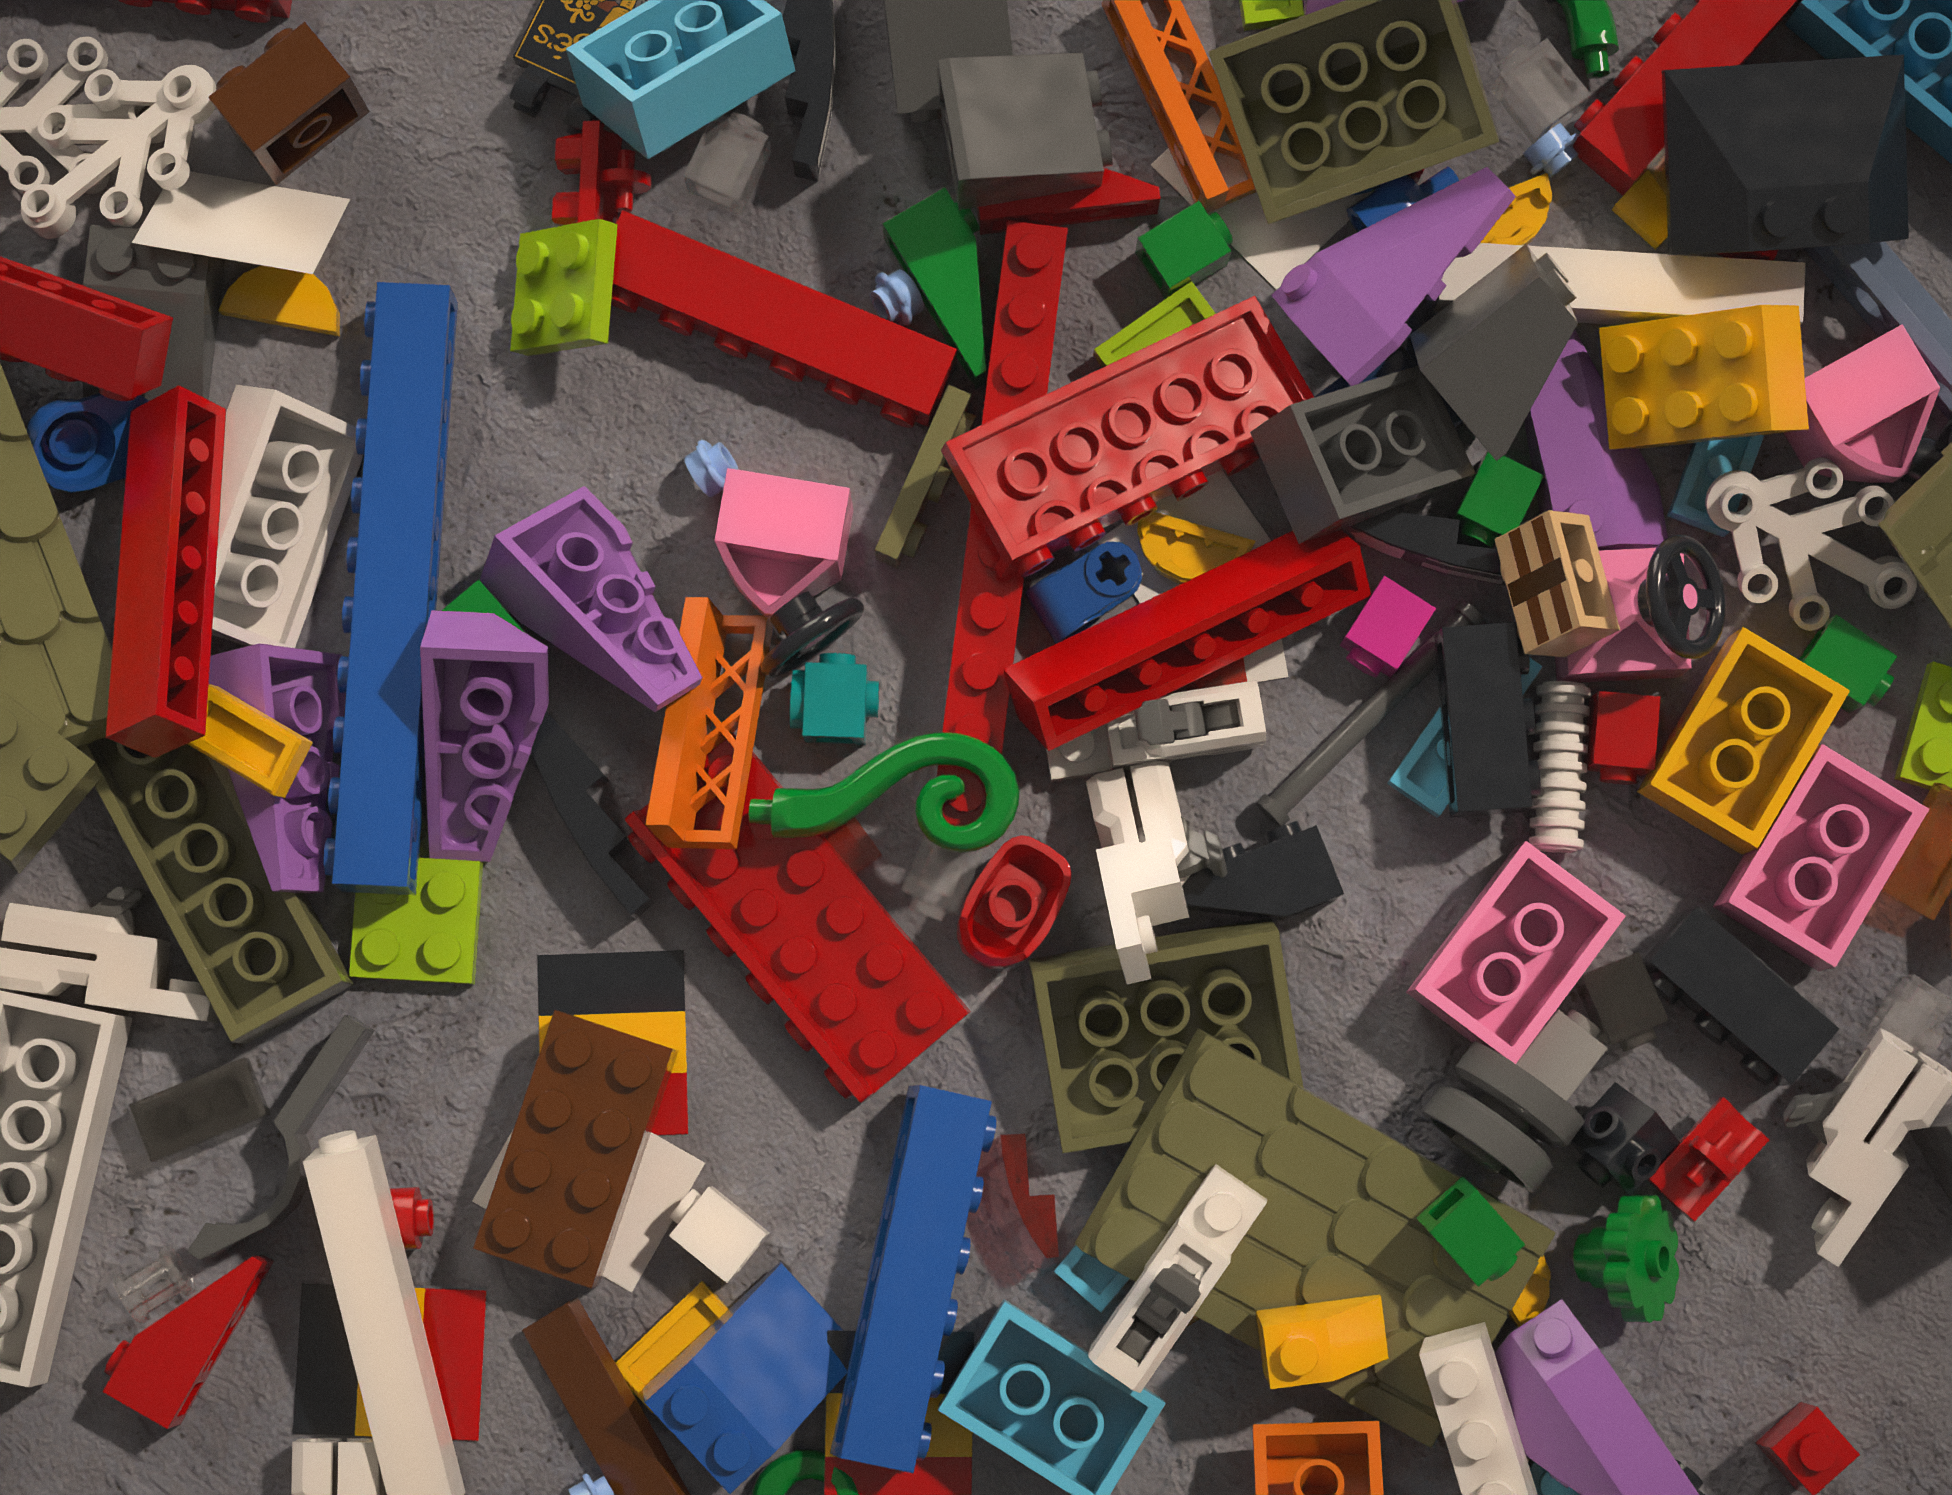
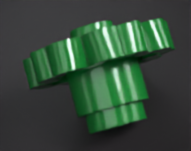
M1656 1195L1622 1196L1618 1203V1213H1610L1608 1215L1606 1227L1597 1226L1590 1233H1581L1575 1242L1573 1262L1577 1277L1582 1282H1590L1596 1289H1606L1611 1307L1621 1309V1315L1625 1322L1650 1323L1652 1321H1661L1664 1315L1665 1304H1671L1674 1301L1679 1278V1266L1674 1257L1678 1248V1234L1674 1227L1671 1212L1669 1210H1662L1660 1199Z

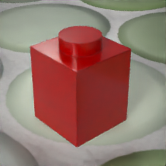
M1598 691L1590 697L1588 703L1590 716L1587 717L1589 735L1586 736L1585 742L1588 745V754L1584 755L1587 771L1600 772L1599 781L1604 783L1636 784L1637 775L1645 776L1655 770L1660 696Z
M1803 1402L1797 1404L1755 1442L1797 1491L1807 1495L1819 1493L1860 1455L1817 1406Z

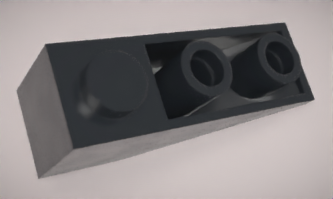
M1298 821L1265 833L1264 836L1268 844L1245 853L1241 843L1222 849L1228 871L1225 877L1221 878L1213 874L1212 870L1205 868L1191 874L1182 885L1188 910L1270 918L1274 920H1284L1333 901L1344 895V892L1317 825L1302 831Z

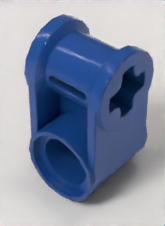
M1106 542L1098 545L1070 565L1061 567L1029 588L1024 596L1057 644L1088 629L1105 613L1130 598L1141 584L1142 569L1136 553L1128 545L1121 542ZM1109 558L1117 565L1125 561L1130 564L1124 569L1126 581L1119 586L1111 579L1103 583L1098 580L1105 573L1102 563Z

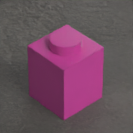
M1384 576L1340 643L1341 647L1349 651L1346 657L1347 661L1372 677L1377 678L1380 672L1391 677L1401 665L1436 608Z

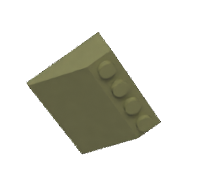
M1345 0L1208 51L1268 224L1500 142L1457 0Z
M1270 918L1155 937L1158 952L1146 954L1151 979L1132 984L1126 983L1116 944L1028 959L1062 1153L1132 1142L1198 1028L1303 1087L1278 928Z

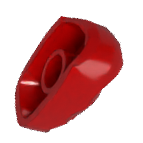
M1020 835L1005 842L980 873L961 908L957 924V939L962 952L974 963L989 969L1008 968L1028 958L1049 933L1066 898L1072 875L1067 860L1048 845L1030 836Z

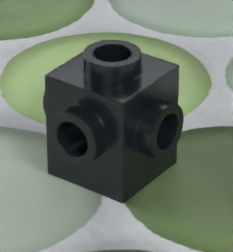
M1616 1082L1592 1108L1582 1114L1585 1122L1570 1142L1581 1155L1575 1164L1589 1179L1601 1188H1604L1611 1182L1628 1196H1631L1645 1180L1656 1173L1662 1161L1680 1143L1655 1110Z

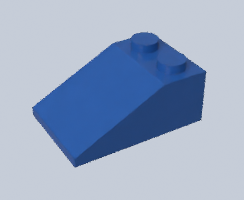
M780 1261L643 1388L644 1403L720 1485L731 1494L782 1446L845 1376L847 1369L827 1343V1330L843 1329Z

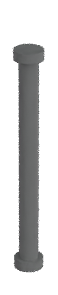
M1461 599L1452 607L1455 614L1442 627L1487 624V622L1470 603ZM1435 634L1270 797L1263 794L1256 801L1258 808L1276 826L1281 827L1290 820L1287 814L1436 667Z

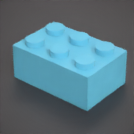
M648 0L566 48L582 105L647 159L669 149L676 142L706 124L719 119L726 112L756 94L769 89L773 84L796 71L782 13L765 0Z
M1004 1299L939 1403L938 1411L1071 1495H1110L1166 1403L1162 1398L1145 1387L1141 1393L1131 1390L1095 1365L1088 1357L1089 1352Z

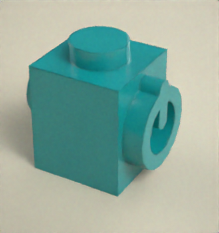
M822 653L819 655V663L805 662V670H793L790 694V729H803L802 736L805 743L866 745L867 717L878 718L879 681H868L867 665L856 664V656L852 654Z

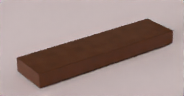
M578 1297L522 1329L527 1341L615 1495H691Z

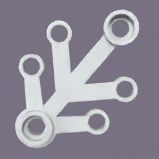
M80 37L74 40L68 48V62L25 106L3 107L27 79L33 80L41 77L48 67V57L41 46L34 40L20 39L9 48L7 54L8 64L0 72V133L27 132L70 172L91 154L84 153L75 144L65 149L53 148L39 134L37 128L39 118L46 110L53 107H62L74 118L136 119L144 106L122 104L113 111H102L94 104L63 105L92 73L97 70L106 69L108 64L107 53L96 39ZM95 49L97 51V58L92 64L83 66L78 63L79 56L84 50ZM28 51L37 53V60L32 66L28 68L19 67V58L22 54ZM65 122L58 124L54 128L53 134L60 132L64 128ZM167 127L153 137L151 143L165 141ZM0 134V166L8 172L12 185L20 193L24 194L32 186L49 184L50 176L47 168L33 156H22ZM29 167L37 168L38 177L35 182L29 185L20 183V175L23 170ZM107 174L85 193L95 194L102 191L107 186L110 175Z
M184 65L170 71L162 81L120 80L113 71L108 69L97 70L88 77L84 87L85 94L102 111H113L122 104L151 106L136 119L74 118L62 107H53L46 110L39 118L37 128L39 134L53 148L65 149L73 144L104 145L54 185L39 184L29 188L21 200V215L24 222L43 238L53 239L64 235L73 226L76 219V207L73 202L119 166L115 187L110 188L103 194L100 200V211L115 227L128 228L138 222L143 211L139 198L151 139L166 127L164 148L157 150L151 155L147 163V171L153 180L165 190H175L183 186L190 175V167L186 161L193 126L205 121L215 110V106L208 97L217 90L216 84L206 70L195 65ZM112 85L111 90L107 94L99 96L104 87ZM188 89H190L189 92H188L186 95H184V96L181 97V95H182L185 91H187ZM65 122L64 128L60 132L53 134L54 128L58 124ZM176 163L170 173L162 175L163 169L168 164ZM128 201L126 208L122 212L114 214L116 207L121 202ZM48 203V205L46 206V208L43 209L42 211H40V209H41L45 204Z
M1815 458L1809 461L1802 469L1761 481L1753 474L1741 470L1729 471L1720 475L1708 488L1705 506L1709 517L1718 527L1731 531L1741 570L1737 578V584L1740 591L1749 601L1754 603L1767 602L1773 598L1778 589L1776 575L1767 565L1763 564L1756 526L1778 538L1792 596L1789 603V614L1795 623L1804 630L1812 631L1821 628L1826 624L1830 615L1828 603L1817 593L1808 554L1863 583L1866 594L1880 607L1886 609L1899 608L1907 604L1914 596L1917 580L1903 560L1894 556H1883L1872 560L1823 533L1860 521L1870 526H1879L1878 524L1884 520L1888 508L1895 503L1893 498L1883 488L1867 486L1861 489L1854 497L1788 515L1771 504L1806 492H1810L1818 498H1829L1838 493L1843 484V474L1834 462L1827 458ZM1825 468L1831 469L1832 478L1827 485L1823 487L1813 486V477L1817 471ZM1739 493L1746 494L1748 502L1743 510L1739 512L1728 510V502L1732 496ZM1873 497H1882L1884 505L1880 512L1875 515L1865 514L1867 501ZM1754 575H1767V583L1762 590L1755 592L1748 590V582ZM1890 578H1902V587L1897 593L1892 595L1884 594V585ZM1810 601L1818 602L1819 609L1814 617L1810 619L1800 618V609L1805 603Z

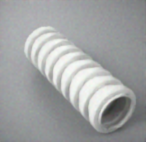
M1548 681L1536 686V695L1542 697V703L1535 705V714L1541 716V722L1535 724V733L1540 734V741L1533 743V751L1539 753V760L1537 762L1540 771L1541 789L1540 796L1532 799L1531 808L1536 810V817L1530 818V827L1535 829V836L1529 837V843L1542 852L1575 853L1577 850L1584 848V841L1578 838V831L1584 830L1585 822L1579 819V812L1585 811L1586 804L1580 800V793L1586 792V783L1581 781V774L1587 773V764L1581 762L1582 755L1588 754V745L1582 743V738L1589 735V726L1583 724V718L1590 716V707L1584 705V699L1591 697V689L1586 687L1585 684L1577 682Z

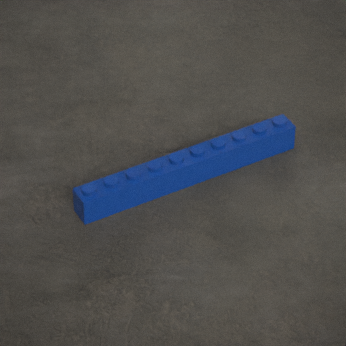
M377 282L376 302L367 301L365 308V335L367 338H373L371 360H363L360 370L361 395L369 396L367 418H359L356 426V451L358 455H364L363 477H354L351 489L353 514H360L358 537L350 536L347 545L348 573H355L354 596H345L342 608L343 632L351 633L349 656L340 657L337 676L339 693H346L345 717L337 716L333 728V749L335 753H341L342 757L340 777L331 778L328 794L330 814H337L336 837L327 838L324 848L325 875H333L332 884L342 892L416 895L425 775L420 646L431 611H436L458 310V302L450 285Z

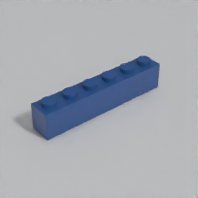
M922 1085L908 1086L830 1450L831 1454L839 1458L914 1473L916 1459L924 1460L927 1455L932 1431L931 1423L924 1422L930 1397H938L945 1371L944 1361L938 1360L942 1336L951 1335L957 1316L958 1302L956 1299L951 1298L955 1274L962 1275L964 1273L970 1255V1238L963 1236L968 1213L975 1214L977 1212L983 1193V1177L976 1176L981 1151L989 1152L996 1131V1117L989 1115L992 1101Z

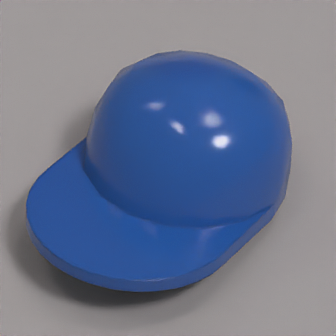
M98 393L78 400L73 398L54 400L40 407L29 420L26 430L46 482L55 489L78 492L126 478L131 410L145 404L148 400L139 395L131 401H118Z

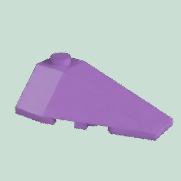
M1485 167L1316 253L1305 264L1293 268L1285 276L1281 286L1271 296L1349 385H1357L1401 346L1412 331L1405 323L1424 298L1435 302L1447 286L1441 279L1449 265L1455 258L1465 257L1473 253L1516 196L1488 167Z
M1574 329L1524 420L1532 470L1544 475L1536 491L1539 513L1541 515L1548 510L1589 515L1599 551L1657 548L1662 541L1668 538L1659 485L1639 448L1609 449L1604 383Z
M585 486L496 534L480 581L520 623L654 712L700 685L702 676L672 619L664 617L653 596L655 585L648 571H640L630 551L633 542L626 528Z
M432 610L420 646L429 858L490 862L521 775L529 759L534 740L548 707V647L494 613Z
M259 643L210 656L209 684L224 689L313 743L285 798L273 796L230 769L228 771L271 890L274 892L312 894L324 892L326 877L324 872V848L327 838H331L333 825L329 815L325 812L331 778L339 777L340 766L332 762L334 751L333 728L337 716L345 717L346 693H339L337 681L338 664L342 655Z
M1562 1299L1507 1336L1495 1352V1357L1525 1455L1548 1471L1553 1479L1566 1488L1570 1487L1580 1495H1699L1600 1349Z

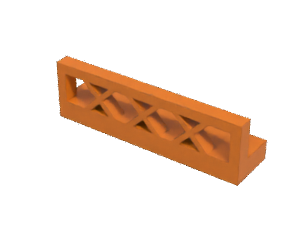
M1103 0V10L1194 203L1200 201L1206 212L1210 213L1256 193L1257 191L1217 76L1181 0H1163L1170 13L1164 32L1152 27L1140 2L1143 0ZM1174 24L1181 39L1170 35ZM1165 46L1190 56L1195 69L1189 85L1177 80L1164 53ZM1198 77H1200L1206 91L1195 88ZM1190 99L1215 108L1220 122L1214 138L1202 133L1188 104ZM1223 130H1225L1231 144L1220 141ZM1215 151L1239 160L1248 179L1227 187L1213 157Z
M685 597L679 633L702 676V680L699 686L666 705L645 825L667 848L737 849L765 681V676L761 672V663L770 651L774 626L770 622V618L764 615H722L709 597ZM727 634H754L751 650L734 665L730 666L723 658ZM721 666L726 670L722 675H720ZM747 673L746 682L744 683L741 678ZM734 683H737L744 692L742 706L721 723L714 714L715 701ZM713 722L716 728L711 731V725ZM737 730V736L735 739L731 734ZM727 739L734 748L732 763L715 778L711 779L704 770L706 755ZM702 779L706 783L703 788H701ZM728 786L727 796H725L722 791ZM717 796L725 806L721 831L694 830L696 813Z

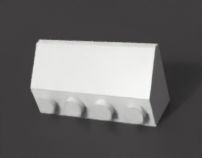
M236 385L226 411L212 635L244 646L260 643L295 648L348 501L353 479L357 475L364 455H358L356 451L355 426L274 389Z

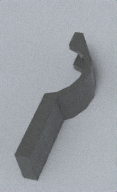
M344 1015L273 1121L285 1139L289 1166L285 1186L271 1208L250 1222L236 1225L216 1222L215 1224L205 1223L187 1250L188 1253L199 1260L207 1257L212 1259L280 1225L300 1205L308 1186L303 1161L311 1154V1146L306 1134L375 1032L374 1029L355 1017Z

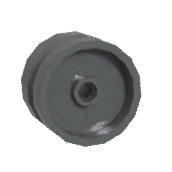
M1476 1041L1471 1042L1455 1064L1454 1070L1461 1083L1479 1099L1476 1100L1454 1087H1439L1421 1113L1438 1130L1449 1137L1450 1141L1474 1161L1491 1172L1502 1175L1519 1187L1529 1192H1535L1552 1169V1164L1546 1152L1530 1139L1527 1134L1529 1133L1550 1146L1567 1147L1585 1120L1568 1102L1530 1073L1489 1047Z

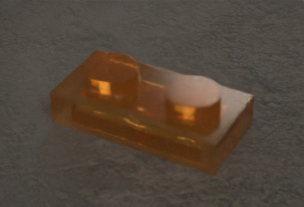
M1935 782L1922 805L1929 808V811L1881 890V893L1925 919L1933 921L1952 889V788Z

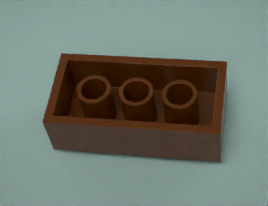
M554 1010L473 1249L591 1289L599 1286L679 1050Z

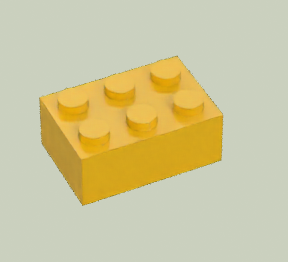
M1756 305L1599 328L1609 449L1653 448L1809 429L1799 306Z
M1742 627L1725 641L1657 756L1655 770L1646 775L1637 792L1742 855L1758 849L1850 690Z

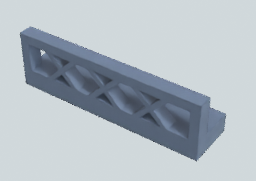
M1886 242L1804 248L1878 337L1903 324L1940 386L1934 404L1949 420L1952 416V320Z

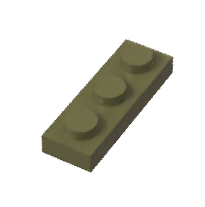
M948 385L875 547L876 560L898 569L904 555L915 558L928 529L927 524L920 522L929 500L939 504L952 475V470L944 467L946 460L940 450L945 442L972 430L975 425L977 416L969 413L971 394Z

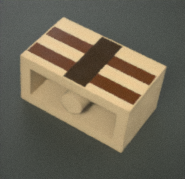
M1548 510L1494 539L1501 563V575L1507 585L1516 620L1517 635L1522 642L1524 654L1566 657L1620 630L1589 515Z

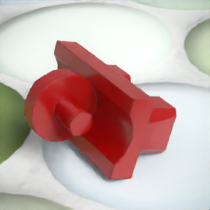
M583 121L582 133L556 139L555 161L557 169L565 175L580 174L579 192H556L553 197L552 221L558 226L595 219H602L616 224L618 212L622 210L626 212L633 211V194L645 193L651 189V175L635 169V151L621 150L622 138L618 134L604 130V123L601 121Z
M1720 1097L1679 1141L1680 1143L1662 1161L1656 1173L1647 1181L1690 1221L1695 1222L1767 1144L1769 1139L1748 1122L1726 1098Z

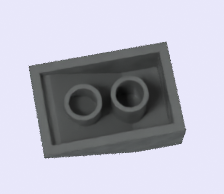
M90 225L83 286L173 317L162 385L142 394V396L150 401L180 385L209 400L225 259L134 244L132 241L139 229ZM83 382V398L99 393V387Z
M1419 365L1289 405L1250 432L1299 544L1343 530L1458 483L1475 474L1440 393L1420 371Z

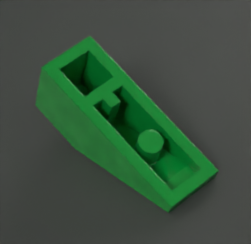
M944 187L882 223L883 236L902 270L916 284L925 308L947 344L957 349V360L976 390L986 384L976 237L974 236V233L979 231L980 227L971 209L958 210L957 202L954 203Z

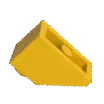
M1380 1294L1256 1311L1263 1373L1270 1389L1335 1381L1389 1359Z

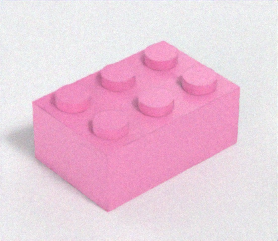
M1821 744L1817 746L1758 849L1744 854L1713 907L1815 970L1822 971L1835 968L1928 813L1929 808Z
M1524 841L1514 847L1406 993L1469 1041L1483 1044L1516 1064L1626 915L1529 842Z

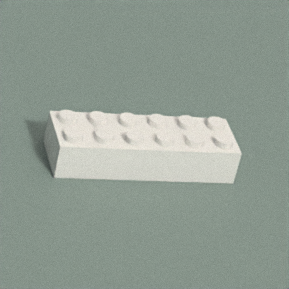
M0 991V1381L32 1387L48 1382L133 1018L6 991Z

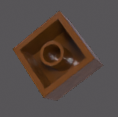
M303 22L294 30L286 28L274 35L265 45L264 54L247 67L241 65L228 71L218 81L216 85L217 90L208 97L232 132L276 185L370 112L351 77L306 22Z

